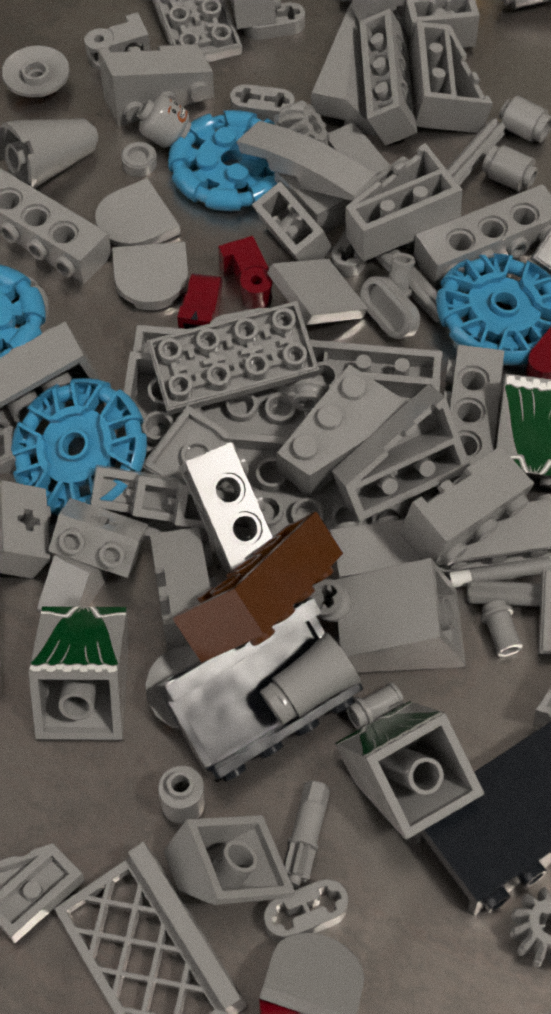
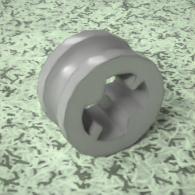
M301 379L294 384L296 395L293 397V406L299 410L311 412L329 390V386L325 382L316 379Z
M324 579L313 586L315 592L308 598L314 597L322 611L318 616L322 620L337 622L349 613L352 603L350 593L337 581ZM333 594L334 604L328 608L325 598Z

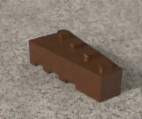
M315 511L285 526L252 553L253 557L231 570L226 575L228 579L199 596L197 599L200 604L182 610L172 619L201 663L249 641L252 646L259 645L275 633L273 625L286 620L296 611L293 607L294 604L305 600L315 592L313 584L321 582L334 572L332 565L342 556L343 552Z

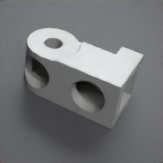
M138 12L126 15V23L109 27V29H93L85 35L84 41L88 63L93 68L100 69L98 48H108L110 52H127L128 47H139L141 51H151L149 34Z

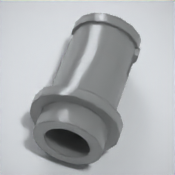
M395 253L391 257L392 262L388 278L407 297H410L412 289L409 285L416 262L415 258L406 253Z
M495 600L484 605L481 609L483 615L480 619L489 628L497 655L505 657L519 652L524 646L520 641L511 618L514 612L513 608L506 605L505 600Z
M390 682L385 687L364 698H353L355 703L347 708V714L352 724L359 730L405 704L402 701L404 698L399 688Z

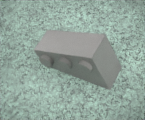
M419 21L416 23L409 46L416 127L479 133L486 124L493 102L489 95L484 96L478 85L480 78L476 72H471L466 63L467 54L451 25Z
M198 44L158 46L157 51H141L139 47H128L127 52H110L108 48H98L104 100L118 127L141 120L137 117V113L147 98L152 101L159 95H166L184 107L214 97L213 71Z
M424 143L417 149V155L406 164L400 162L394 167V173L382 183L379 181L374 183L345 207L346 238L363 262L414 241L416 234L461 217L462 188L428 145Z
M349 364L277 452L278 473L309 495L335 479L332 470L408 402Z
M428 384L332 470L345 505L360 522L433 488L448 479L450 480L465 473L464 470L470 464L446 397Z
M501 446L468 466L464 470L465 474L453 483L448 479L440 484L437 488L440 493L428 502L422 496L412 502L400 533L422 559L432 558L437 566L443 561L447 566L451 565L466 552L465 544L474 537L478 541H482L498 527L496 520L506 513L509 517H513L529 503L526 496L534 482Z
M199 527L150 534L167 651L174 647L189 645L172 618L182 610L200 604L197 598L208 589L217 586L216 577L209 578L207 566H213L210 542H202Z

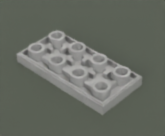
M153 0L169 45L198 44L207 62L242 54V44L224 0Z
M298 301L147 340V346L168 416L183 412L187 405L195 409L319 375V367Z

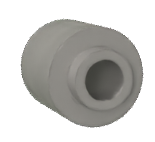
M518 95L512 100H506L500 110L499 118L502 119L506 127L505 129L530 142L534 140L540 143L543 142L551 130V115L548 114V110Z
M493 145L488 151L482 166V171L488 174L489 179L518 192H521L525 187L530 188L538 174V168L534 167V158L505 145L501 147Z
M175 766L161 776L158 791L164 815L170 821L178 824H183L186 819H198L205 808L204 784L200 774L188 766Z

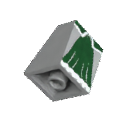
M506 374L500 392L494 450L501 446L530 479L540 480L539 486L551 489V379Z
M42 606L28 672L36 739H123L129 647L127 607Z
M408 701L335 743L354 783L406 840L485 794L444 712Z

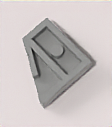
M53 843L33 849L25 856H11L0 860V928L14 944L85 881L82 872Z

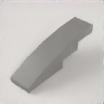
M258 121L236 141L241 153L265 158L271 171L296 176L301 189L353 201L378 180L375 172L342 152L285 127Z
M96 464L90 505L102 509L128 512L136 517L169 521L177 526L199 527V529L206 530L184 479ZM115 478L128 485L122 494L114 500L100 499L117 485L113 481ZM216 486V494L219 499L224 502H232L235 495L234 490ZM236 519L233 524V533L250 536V525L245 520Z

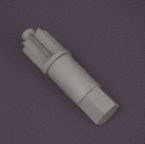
M314 780L306 782L304 785L293 832L287 842L288 848L283 864L293 888H299L301 881L307 883V879L310 878L315 854L318 852L319 846L317 842L331 791L325 783Z

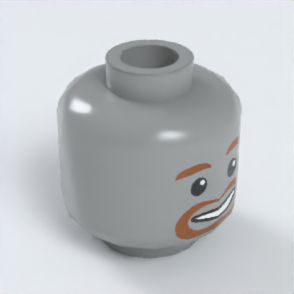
M159 95L152 101L147 98L137 113V117L141 119L139 124L141 134L162 148L170 147L179 137L185 139L191 127V122L188 121V111L166 95Z

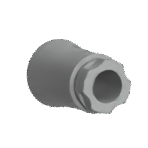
M325 632L303 655L272 678L273 682L262 689L260 694L279 722L284 725L296 716L301 718L310 710L336 694L361 683V679L341 647Z

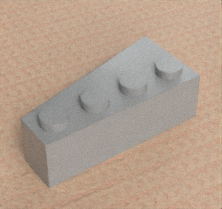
M66 321L56 327L47 329L43 334L24 345L13 348L8 354L0 358V430L13 423H18V421L22 423L29 412L27 407L42 392L56 384H59L60 387L70 384L71 379L78 378L101 380L91 359ZM73 400L67 401L66 407L74 406Z

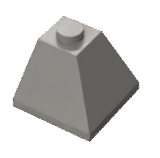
M263 815L186 819L163 851L177 889L212 905L292 898L295 894L293 885Z

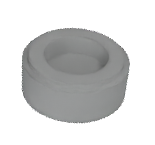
M135 142L127 145L122 150V167L127 174L143 177L151 174L156 169V151L150 144Z

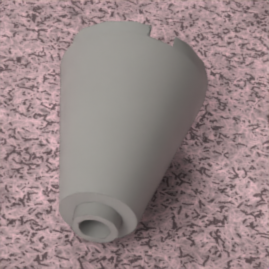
M84 118L10 120L2 123L3 125L0 126V161H6L9 171L6 172L35 189L93 153L98 143V133L95 126Z

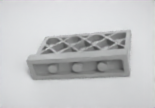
M144 842L128 851L129 858L54 908L115 1014H157L149 1012L155 985L179 989L174 1014L183 1013L187 991L206 995L214 1008L209 1014H238L248 1007L245 999L156 856ZM131 872L138 884L134 903L111 900L115 882ZM104 891L102 898L95 897L96 895ZM144 895L151 907L142 906ZM85 903L100 905L94 930L78 928L70 913ZM109 907L131 911L126 936L103 932ZM140 913L158 916L161 921L157 943L134 938ZM167 934H169L175 946L165 944ZM83 936L92 937L90 948ZM101 939L123 943L117 970L100 967L96 960ZM132 945L155 950L149 976L126 972ZM163 951L180 954L183 957L185 967L181 982L157 978ZM191 973L200 986L189 984ZM106 975L115 976L113 987ZM124 978L147 983L141 1010L124 1007L119 997Z

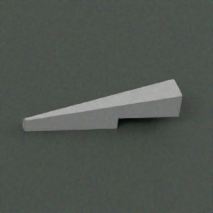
M351 0L312 90L311 105H313L316 113L345 120L344 126L354 122L364 134L376 136V131L367 120L360 25L351 7L353 1Z

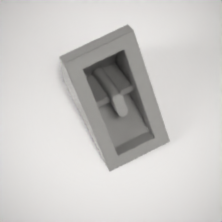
M58 554L55 555L44 584L37 611L41 613L42 606L88 607L111 572Z

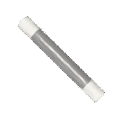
M551 556L448 572V579L455 588L467 586L470 581L496 582L540 575L543 569H551Z

